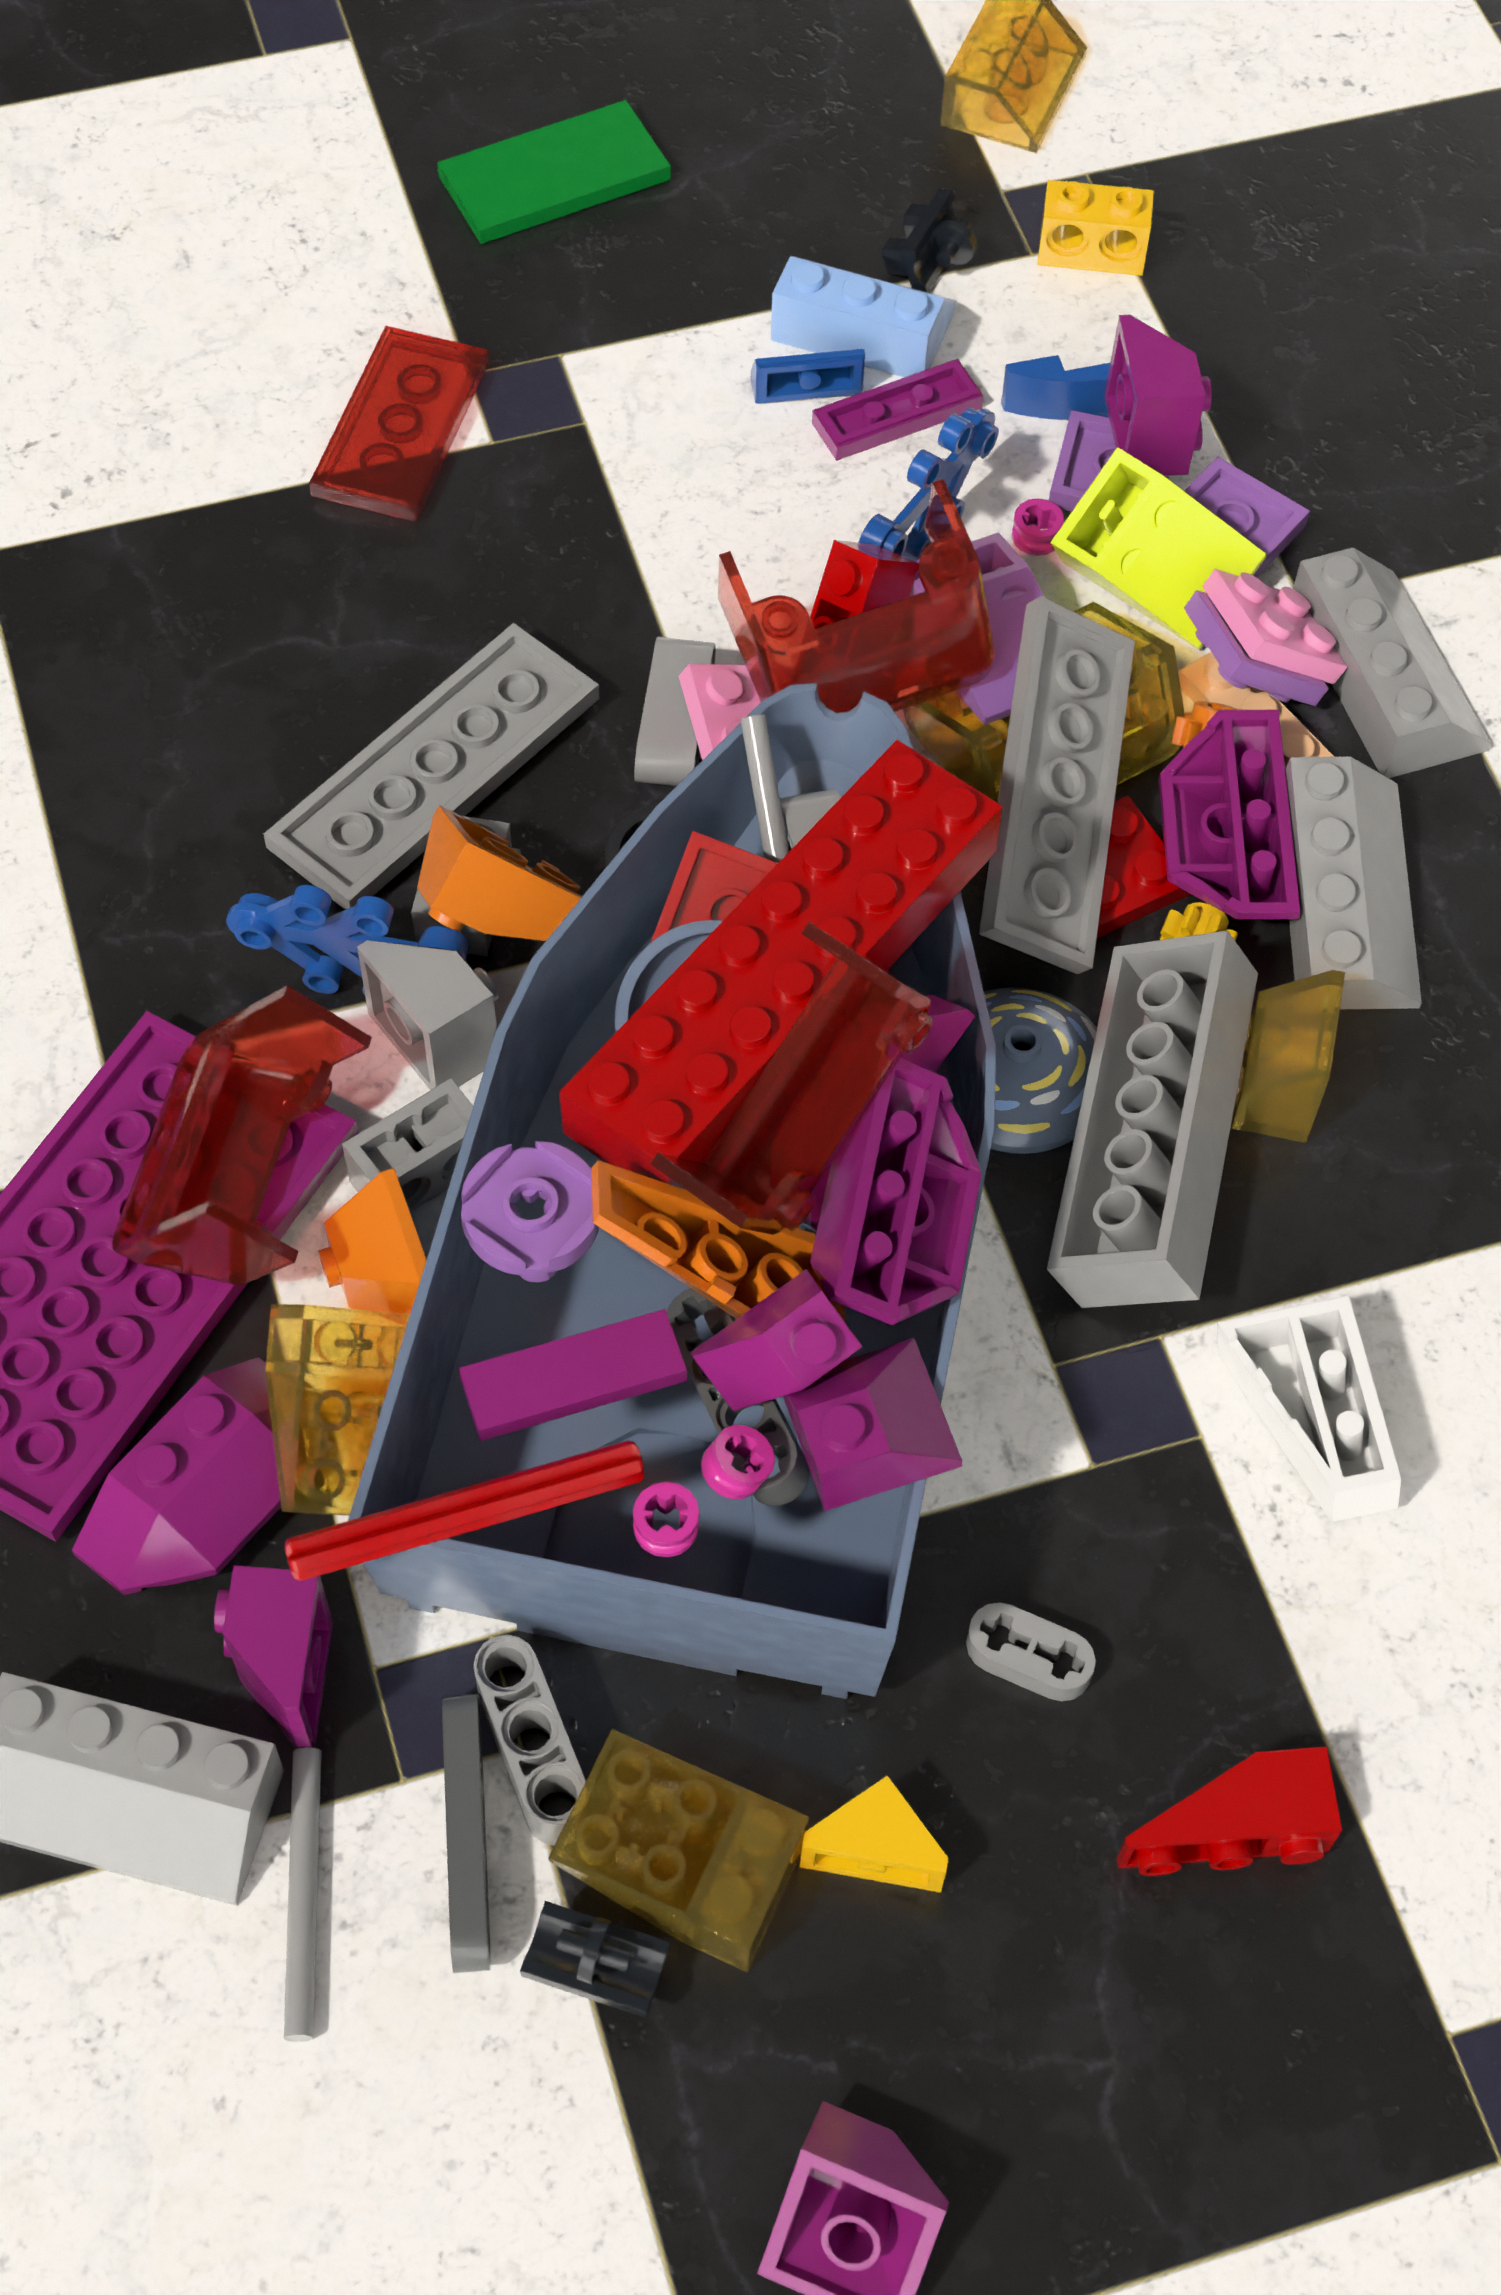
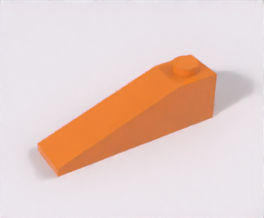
M440 805L438 806L433 815L417 889L430 906L428 914L439 923L456 931H461L464 925H467L484 934L546 941L582 898V895L577 893L580 886L561 873L560 869L544 860L541 863H537L533 869L527 865L528 860L508 846L510 841Z
M597 1160L592 1166L593 1223L734 1318L738 1319L805 1269L808 1270L826 1295L810 1263L816 1234ZM829 1300L846 1323L845 1306Z

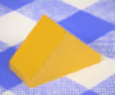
M888 1776L805 1831L800 1859L801 1868L940 1893L948 1864L946 1854Z

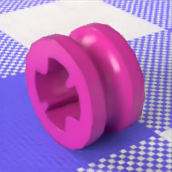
M1030 499L1021 503L1015 510L1011 535L1014 545L1020 551L1035 556L1047 555L1055 551L1050 542L1064 524L1062 510L1055 503L1045 499Z
M746 1425L727 1427L721 1431L703 1453L701 1460L703 1477L709 1487L721 1496L729 1499L747 1498L753 1495L773 1471L775 1463L773 1448L767 1438L756 1429ZM732 1452L744 1458L742 1464L743 1473L731 1466L734 1457Z
M671 1482L652 1484L643 1490L636 1499L633 1510V1530L640 1546L654 1556L666 1558L680 1555L688 1550L696 1540L699 1529L700 1511L696 1498L685 1487ZM674 1508L680 1511V1529L676 1531L669 1525L661 1527L658 1531L653 1529V1510L657 1509L665 1515Z

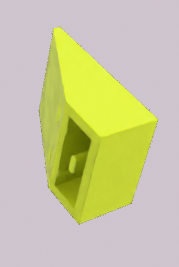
M1118 447L1050 542L1065 565L1198 650H1201L1203 644L1196 637L1195 632L1197 628L1184 609L1195 591L1205 592L1202 586L1215 569L1240 576L1241 573L1254 575L1267 557L1265 552L1165 476Z

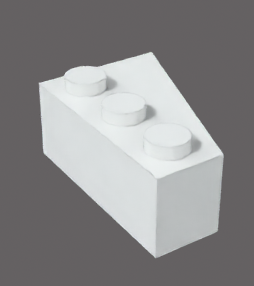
M1349 1295L1218 1322L1219 1357L1330 1521L1334 1522L1397 1509L1402 1478Z

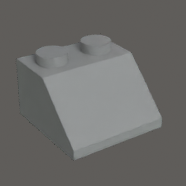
M370 940L357 946L368 1015L430 1090L450 1078L460 1087L484 1072L499 1021L495 1016L494 1002L498 1000L496 988L489 976L481 968L477 967L472 970L457 951Z

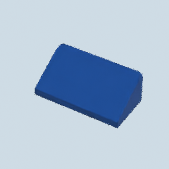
M864 349L755 359L750 374L755 404L862 393L865 351Z

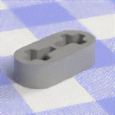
M1000 1602L987 1604L979 1609L971 1619L966 1640L968 1655L983 1670L1057 1701L1073 1700L1082 1695L1089 1686L1094 1673L1096 1659L1093 1648L1088 1641L1076 1632L1013 1605ZM997 1625L1005 1626L1010 1630L1008 1640L1012 1643H1004L999 1651L987 1647L989 1636L986 1633H993ZM1061 1652L1074 1657L1072 1668L1075 1671H1069L1064 1679L1056 1678L1051 1674L1053 1663L1049 1661H1056L1060 1657Z

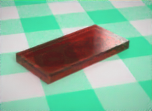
M385 325L309 482L311 496L416 522L489 365L488 349Z

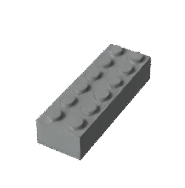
M1228 931L1117 946L1113 949L1047 1266L1050 1274L1081 1308L1200 1300L1258 977L1257 971Z

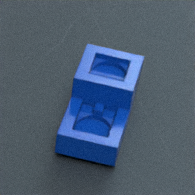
M1059 355L1006 364L1001 397L1003 410L1022 416L1054 420H1069L1071 410L1109 417L1104 394L1110 363L1065 371Z

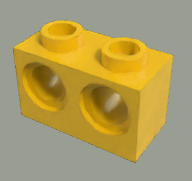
M1048 180L1037 265L1142 276L1151 230L1154 190Z

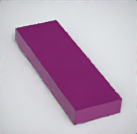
M955 359L812 410V424L835 460L838 461L944 423L951 414L955 413L961 416L969 407L980 410L982 409L983 394L959 359Z
M666 1309L459 1368L461 1383L480 1441L687 1381V1369Z

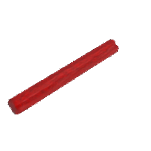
M627 1440L294 1536L285 1542V1553L290 1571L295 1580L303 1581L639 1483L644 1479L643 1459L636 1443Z

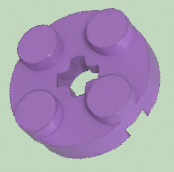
M535 1141L536 1148L523 1147L513 1150L512 1144L496 1148L486 1154L474 1165L463 1184L461 1198L462 1227L471 1248L487 1264L502 1272L520 1275L529 1282L540 1283L549 1280L558 1270L565 1269L579 1260L596 1239L599 1227L593 1223L591 1168L576 1153L559 1144ZM538 1197L546 1201L543 1206L545 1215L531 1220L519 1217V1209L515 1203L520 1199L530 1204Z

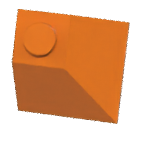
M394 1168L380 1172L324 1222L329 1247L318 1250V1254L329 1288L341 1284L349 1308L405 1332L427 1259Z

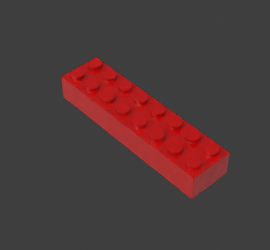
M896 740L559 1091L563 1133L605 1163L687 1190L996 853L1003 806L904 743Z

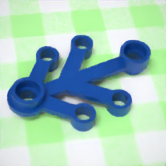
M969 407L961 416L955 413L951 414L941 428L938 445L952 453L945 459L924 449L920 450L909 466L907 481L921 489L893 521L881 514L873 516L865 526L858 543L875 544L912 561L930 556L935 543V538L927 533L931 523L947 532L952 531L956 527L965 507L964 501L958 499L957 496L970 467L978 457L986 458L997 441L999 428L994 426V412L986 408L977 411ZM914 523L911 532H910L908 535L905 534V532H906V531L911 527V525Z
M311 885L297 887L293 895L280 901L257 893L243 895L238 904L233 905L229 909L226 918L228 928L235 934L236 939L240 943L253 949L273 947L305 969L302 978L303 983L311 990L323 994H332L338 991L344 973L342 965L362 977L357 946L367 940L457 951L465 962L470 949V943L463 934L443 926H431L423 930L419 943L385 937L384 935L388 933L394 909L385 900L373 896L361 897L357 900L355 906L327 918L332 898L323 889ZM306 944L316 946L330 957L318 954Z

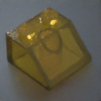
M1330 970L1259 991L1249 1021L1243 1063L1235 1099L1233 1129L1303 1143L1307 1142L1330 1077L1345 972Z

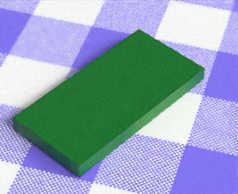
M626 100L437 162L440 180L480 244L671 180L670 164Z

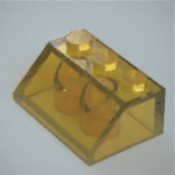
M1051 0L985 1L945 75L941 114L942 126L1033 153L1038 152L1087 54V46Z

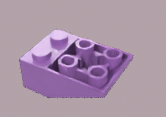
M998 532L915 560V562L919 563V567L902 620L899 623L984 725L1011 714L1026 604L1040 596L1044 597L1029 565Z

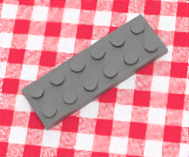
M1040 596L1027 603L1025 609L998 804L1003 806L996 853L989 861L979 934L1079 974L1093 968L1135 641Z
M513 623L264 833L266 848L314 886L326 891L332 900L345 910L356 905L359 898L374 896L426 850L433 815L439 805L460 816L467 815L599 700V684Z

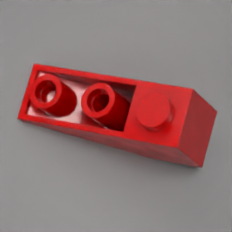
M834 540L792 673L794 685L817 683V690L823 704L828 709L841 713L902 620L919 563L875 544Z
M1327 1747L1264 1751L1252 1754L1128 1835L1117 1856L1118 1869L1138 1867L1139 1874L1161 1876L1179 1871L1182 1868V1863L1209 1861L1210 1868L1214 1870H1233L1252 1864L1253 1858L1280 1856L1281 1862L1284 1864H1305L1323 1858L1324 1852L1330 1851L1342 1832Z

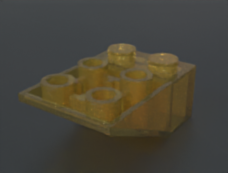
M271 1304L265 1375L283 1512L350 1515L410 1314L306 1304Z
M612 1729L548 1858L553 1864L680 1942L748 1973L801 1855L804 1832L808 1830L810 1817Z

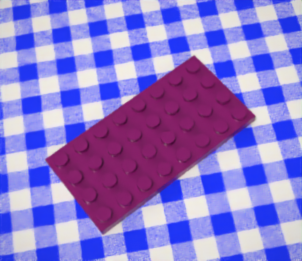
M148 1011L145 1012L0 1194L1 1511L55 1542L58 1541L343 1156L342 1144L359 1134L356 1120Z

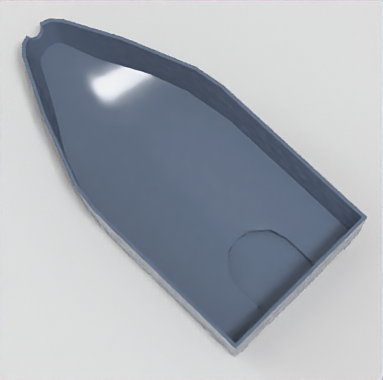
M817 683L790 685L763 700L747 716L766 715L780 798L832 789L837 790L842 797L896 740L913 749L905 725L889 704L863 691L862 698L856 707L848 712L836 713L828 709L820 700ZM740 723L653 809L533 956L494 1035L348 1521L623 1441H634L640 1450L644 1463V1479L639 1483L364 1562V1565L380 1594L406 1599L411 1609L435 1613L436 1606L516 1623L518 1631L727 1675L737 1676L738 1670L818 1685L822 1686L821 1694L847 1699L848 1692L875 1697L896 1640L927 1478L824 1511L811 1472L808 1484L803 1492L793 1501L781 1506H768L760 1503L754 1495L744 1499H729L719 1495L709 1487L702 1474L701 1460L703 1453L719 1434L688 1370L687 1381L483 1441L479 1440L459 1374L460 1367L666 1309L667 1312L673 1299L683 1291L690 1289L600 1227L596 1239L588 1251L572 1265L558 1270L549 1280L540 1283L529 1282L520 1275L502 1272L483 1261L469 1245L462 1227L461 1198L463 1184L474 1165L489 1152L505 1145L512 1144L513 1150L523 1147L536 1148L535 1141L552 1142L576 1153L590 1168H592L597 1160H600L563 1133L559 1091L616 1033L615 1009L620 986L630 965L640 952L651 943L692 831L764 858ZM961 892L953 898L851 1010L934 995L967 1008L975 1015L972 1022L935 1072L947 1078L953 1094L950 1102L965 1126L982 1172L960 1293L943 1303L894 1325L845 1306L846 1324L862 1345L859 1350L845 1360L914 1338L940 1405L995 1125L996 1043ZM827 1037L800 1065L789 1083L765 1103L688 1187V1191L814 1234L817 1233L786 1216L778 1209L767 1123L786 1098L790 1088L799 1080L822 1048ZM540 1197L531 1204L524 1202L522 1199L515 1203L519 1209V1217L522 1219H538L545 1215L543 1206L546 1201ZM704 1315L694 1320L697 1328L696 1331L703 1340L714 1336ZM783 1396L778 1397L776 1400L800 1445ZM750 1406L745 1408L737 1415L733 1425H746L753 1428L761 1420L764 1407ZM775 1455L774 1468L768 1478L780 1472L778 1467L779 1461ZM661 1482L677 1483L688 1489L696 1498L700 1511L698 1535L692 1546L680 1555L667 1558L654 1556L644 1550L637 1542L633 1530V1510L636 1499L643 1490L652 1484ZM674 1508L666 1515L657 1509L652 1511L654 1530L658 1531L665 1525L673 1527L676 1531L680 1529L679 1510Z

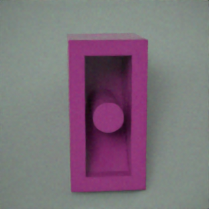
M805 1269L692 1351L691 1355L730 1408L736 1411L804 1390L859 1350L862 1345L811 1274Z

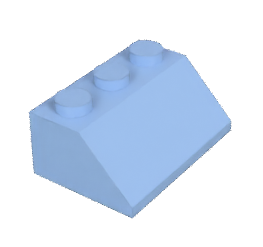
M790 256L772 293L771 341L815 353L864 349L865 367L907 377L930 369L956 310L957 300Z

